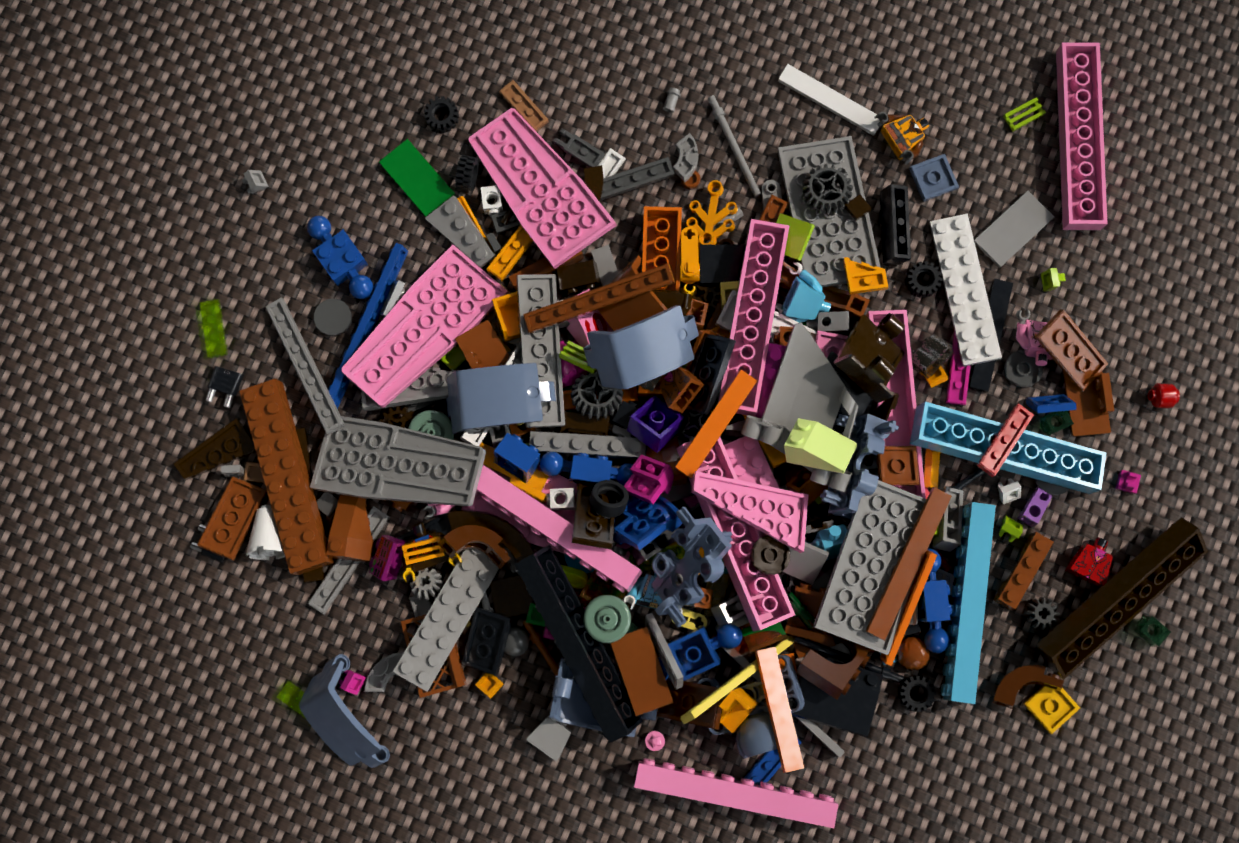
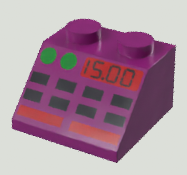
M382 535L376 542L375 548L377 551L370 560L369 567L371 569L369 573L382 581L397 579L402 564V545L409 542L389 535Z

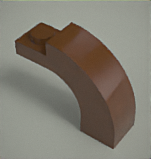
M465 525L458 527L445 535L439 543L451 559L462 550L468 548L484 552L499 569H502L511 559L508 552L499 546L503 539L496 532L483 526Z
M1022 666L1011 671L1002 679L995 693L993 703L1013 709L1017 693L1023 687L1030 684H1038L1061 691L1064 680H1061L1060 676L1048 673V676L1044 675L1045 666Z

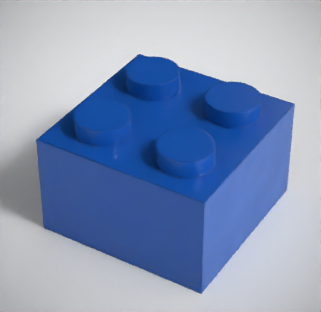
M507 433L494 450V463L527 483L540 464L539 450L533 445L528 446L524 444L519 436Z

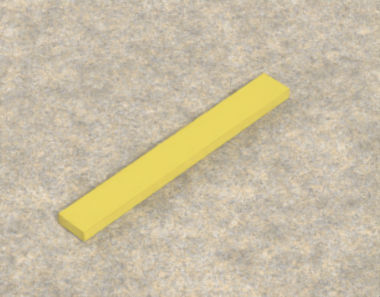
M788 636L773 646L776 647L777 655L794 643L793 636ZM757 660L753 661L683 714L680 718L683 724L697 718L758 671Z

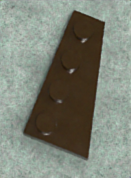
M236 418L175 462L174 465L182 477L188 480L256 452L253 439L239 419Z

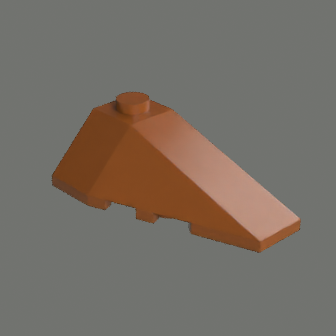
M340 494L329 534L327 556L342 560H371L374 542L370 531V520L367 515L365 498Z

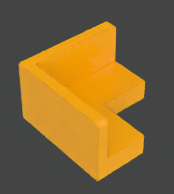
M517 292L492 299L494 312L505 342L519 338Z
M741 687L732 690L719 705L722 708L720 723L731 733H734L759 703Z

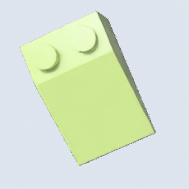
M800 418L797 419L784 444L787 463L844 474L857 447L856 442L821 423Z

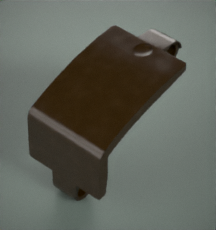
M888 313L877 326L866 315H862L848 335L834 361V364L876 403L890 399L895 395L886 386L905 354L891 340L897 337L905 328V325L893 313Z

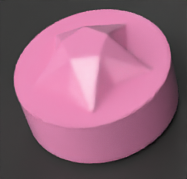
M651 731L645 738V744L648 749L659 751L665 744V738L661 732Z

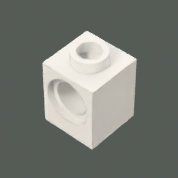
M497 185L481 187L484 213L491 216L503 212L502 194ZM490 199H497V202L495 204H488V201Z
M574 488L550 489V494H547L546 499L547 506H550L552 511L575 510ZM565 495V502L563 504H557V496Z

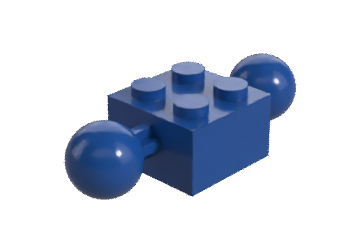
M324 216L312 217L308 221L307 231L312 238L323 242V244L312 250L337 286L349 279L350 293L357 299L368 298L373 292V283L369 277L359 275L358 273L368 266L364 257L344 229L332 237L330 234V221Z
M547 452L540 459V469L545 475L557 476L562 471L570 472L569 481L577 484L578 480L598 483L603 480L616 479L618 483L624 486L633 474L630 470L633 464L626 463L619 468L612 467V461H609L608 457L605 456L590 458L589 454L577 453V455H573L571 461L564 460L557 452Z
M928 548L927 550L935 553L937 557L918 601V621L929 622L930 630L924 636L926 648L933 653H941L948 648L950 643L948 633L941 628V621L950 620V615H952V607L948 602L950 587L946 580H936V571L941 566V557L937 551Z
M725 624L720 627L717 636L710 639L705 627L702 626L668 642V646L684 677L683 680L690 679L720 665L721 660L716 649L720 647L726 649L736 648L742 641V632L735 624ZM658 657L664 677L667 680L669 675L660 657Z

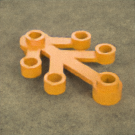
M718 180L711 181L707 187L711 195L708 215L702 209L699 201L694 200L689 204L690 210L696 213L706 224L704 232L696 218L690 217L686 221L688 227L690 226L697 230L699 237L698 245H716L719 236L726 231L731 232L735 229L733 220L726 219L723 225L713 231L714 225L727 215H734L738 211L735 202H728L726 207L716 214L719 196L724 191L722 183Z

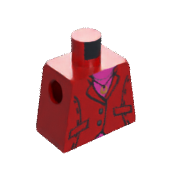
M1097 537L1093 546L1090 544L1082 545L1065 571L1097 587L1104 586L1113 558L1112 555L1104 552L1108 541Z

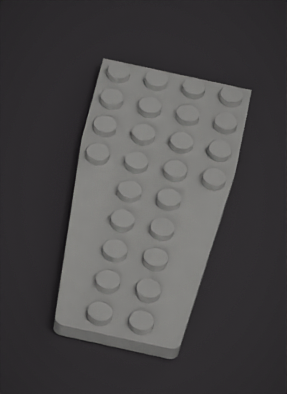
M341 416L345 424L344 427L330 435L325 432L310 488L313 490L366 499L456 506L473 505L486 455L485 449L480 446L387 423Z

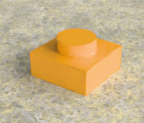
M939 362L922 370L923 376L931 388L949 380Z
M485 673L475 684L490 699L504 685L495 675Z

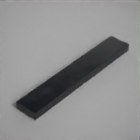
M994 279L989 297V305L998 343L1000 344L1013 283ZM996 360L973 366L969 388L983 392L989 391Z

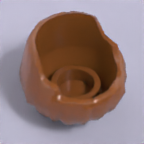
M910 636L902 640L896 655L898 662L903 667L918 670L927 665L930 651L926 648L923 638Z

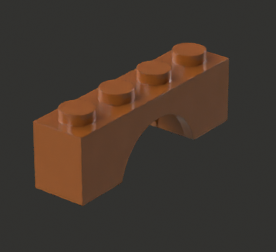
M1038 532L1031 533L1021 550V556L1015 568L1002 583L993 600L1009 610H1016L1054 542Z

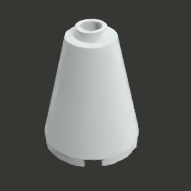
M262 505L256 511L246 555H249L251 559L270 560L272 556H276V559L285 557L271 505Z

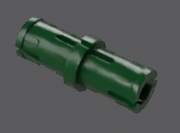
M790 592L788 596L793 600L790 603L795 613L794 616H798L807 629L810 630L813 626L808 622V619L814 624L815 618L806 609L807 606L803 605L793 592Z

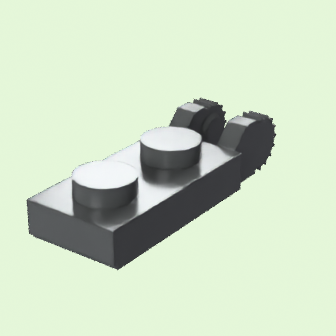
M561 128L559 133L569 140L566 144L558 138H554L552 141L556 146L589 168L598 166L605 156L602 151Z

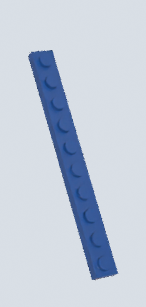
M396 243L394 248L390 250L387 264L382 268V275L374 286L373 295L367 301L366 310L358 322L359 326L352 335L349 348L344 352L343 361L335 372V379L328 388L337 409L350 383V380L343 374L342 367L373 332L393 282L396 281L409 252L401 244Z

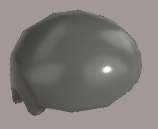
M512 625L504 653L512 657L521 656L528 649L529 634L524 627Z

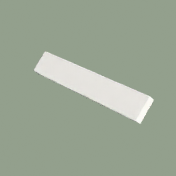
M787 64L780 75L778 82L869 134L874 136L879 128L877 124L880 120L874 118L877 115L874 112Z

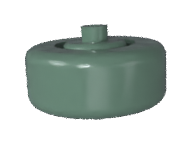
M427 410L417 414L408 427L411 430L451 440L454 439L450 419L439 411Z
M613 595L595 597L584 609V628L589 636L598 642H616L629 630L631 624L629 608L623 600Z

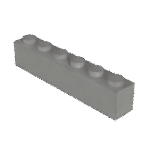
M530 431L529 445L536 447L540 454L557 452L560 455L573 456L577 455V453L589 454V457L605 456L613 459L637 460L641 454L645 455L646 445L633 437Z

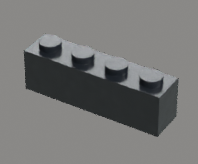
M890 184L880 191L883 264L901 265L911 259L908 186Z

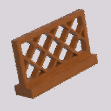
M427 614L401 621L407 647L411 642L410 637L413 638L414 635L408 632L406 624L414 622L421 625L417 621L423 620ZM457 644L454 645L447 657V664L444 669H440L442 672L437 681H433L435 684L432 690L423 693V690L417 687L420 698L467 685ZM444 673L451 676L453 685L445 687L439 683Z

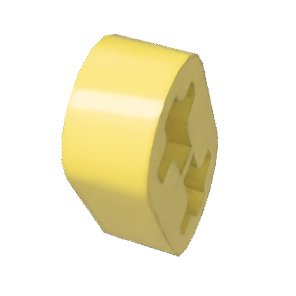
M682 608L683 616L688 617V620L681 627L690 630L698 629L694 623L689 622L690 618L696 620L698 617L704 622L703 626H707V620L704 615Z

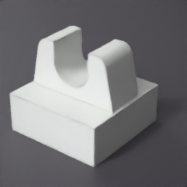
M1010 478L1006 486H1003L1001 482L998 483L1002 504L1021 498V486L1018 481L1014 482Z

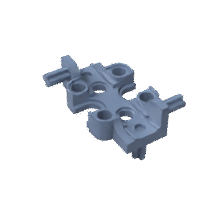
M839 414V417L836 418L837 425L845 428L849 417ZM864 414L855 418L850 439L857 443V447L846 468L847 471L852 472V476L846 492L829 486L828 490H823L820 498H822L821 501L830 504L828 513L851 520L853 513L858 510L860 499L875 492L879 477L869 474L867 469H860L861 462L865 455L884 454V439L890 433L899 429L896 421L888 422L870 414Z
M682 507L681 510L676 512L685 528L677 529L671 536L679 546L685 549L684 557L679 559L671 549H668L665 552L657 553L652 561V568L657 577L651 585L654 588V592H657L663 601L655 611L659 616L668 614L677 627L686 623L685 617L679 610L684 605L700 602L704 597V592L697 584L698 574H701L704 582L710 581L713 583L718 580L724 572V563L721 559L732 547L730 542L733 540L731 538L732 532H721L711 517L694 519L686 507ZM700 547L704 549L703 558L699 554ZM679 574L683 577L682 584L678 582Z

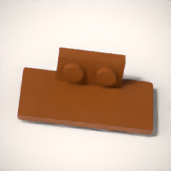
M489 320L482 322L455 339L472 369L505 365L510 357Z
M1101 371L1084 391H1079L1063 372L1066 396L1076 403V410L1068 411L1072 436L1110 433L1109 413L1115 410L1109 373Z

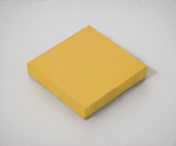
M1045 686L1038 689L1023 703L1049 734H1053L1080 709L1063 688L1061 691Z

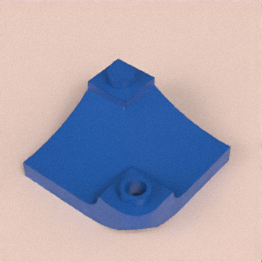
M661 495L653 505L632 497L628 500L624 513L614 519L613 540L619 545L626 543L640 551L664 531L669 530L673 532L682 525L676 513L678 509Z

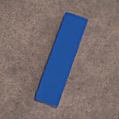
M778 749L765 752L744 778L753 780L755 785H760L761 782L767 783L781 767Z

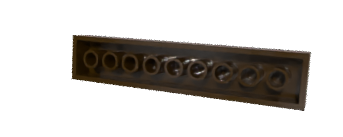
M1182 517L1178 519L1148 547L1144 548L1138 556L1129 561L1104 586H1101L1096 593L1086 599L1079 608L1070 613L1054 630L1042 638L1036 646L1047 667L1064 680L1208 552L1200 529Z

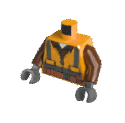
M880 112L874 117L880 120L877 124L879 127L883 125L881 134L899 161L905 158V164L907 165L919 155L925 137L923 130L929 128V123L925 118L916 122L912 115H887L885 112Z

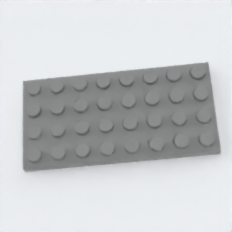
M852 136L778 147L777 151L791 217L815 225L801 259L802 270H806L813 275L823 288L847 284L843 263L844 257H848L854 262H864L873 267H880L869 213L857 221L854 220L845 207L842 210L838 208L837 213L831 210L830 214L827 215L826 210H823L820 214L818 208L813 211V205L807 206L808 200H803L804 193L801 192L803 187L802 181L805 180V175L807 173L810 174L809 172L812 168L816 170L818 165L823 168L824 164L827 163L828 168H831L833 164L836 170L841 167V173L847 172L846 178H851L850 185H853V189L851 191L852 197L849 198L850 201L859 194L865 199ZM835 182V186L842 193L841 187ZM812 186L816 196H819V192L815 190L816 187ZM830 186L824 189L823 194L826 190L828 191L830 189Z
M879 480L875 492L860 499L858 510L853 513L816 616L814 628L880 653L889 654L914 579L885 641L866 632V628L927 499Z

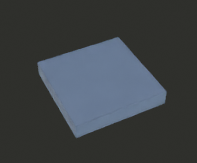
M945 154L915 164L909 168L923 202L959 188Z

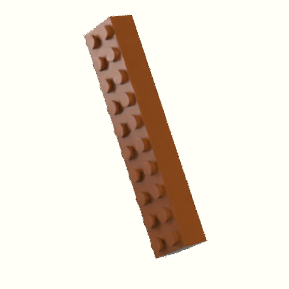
M272 379L240 390L290 574L300 575L333 564V558L326 555L328 540L314 491L310 488L311 480L283 382Z

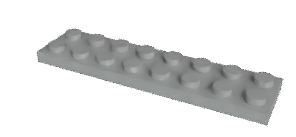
M517 275L522 364L536 363L539 382H554L556 402H541L543 420L525 423V428L565 426L561 358H559V324L528 333L523 316L525 313L557 303L556 275Z
M474 548L464 550L461 555L462 563L460 561L457 562L392 672L425 692H428L499 570L481 550Z

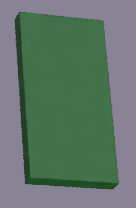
M408 139L379 161L380 165L425 217L453 195L455 196L453 190Z

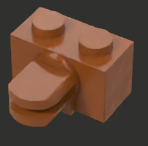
M792 467L791 470H787L784 474L787 489L793 492L808 494L809 506L823 493L824 489H828V486L811 481L812 472L808 469Z

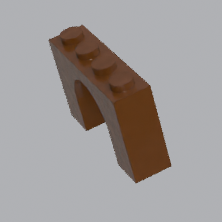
M826 632L849 649L852 661L846 664H835L810 649L800 663L796 673L837 700L841 694L846 695L851 687L849 684L850 680L855 681L861 672L858 670L859 667H865L870 659L868 654L870 652L873 654L875 650Z

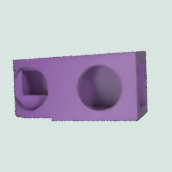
M1037 487L1017 519L1030 527L1036 526L1040 522L1052 495Z

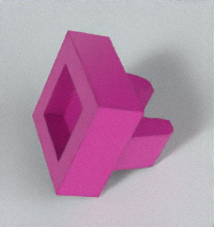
M1120 470L1115 489L1136 494L1141 475Z
M347 670L344 672L347 674L344 681L339 680L340 688L357 695L366 677Z

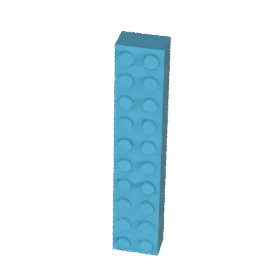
M924 402L916 407L910 444L978 463L1003 423ZM1024 430L1000 469L1092 494L1102 489L1106 453Z
M971 502L964 505L961 545L956 548L955 557L958 558V564L954 567L953 574L954 578H956V583L952 587L951 594L954 597L953 605H951L952 615H950L952 620L951 625L949 624L947 629L950 643L945 650V656H948L947 664H944L943 676L946 677L945 684L941 686L943 700L975 704L996 505Z

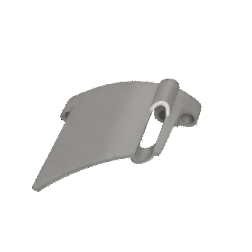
M802 322L793 326L762 419L747 415L741 432L742 435L767 443L784 454V444L798 418L817 421L833 429L842 403L849 414L843 436L850 439L858 411L857 403L849 394L846 386ZM803 466L812 472L811 481L846 492L852 472L845 470L844 474Z

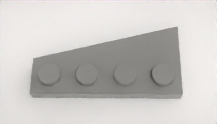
M453 195L425 217L428 222L479 267L483 268L496 257L456 196Z

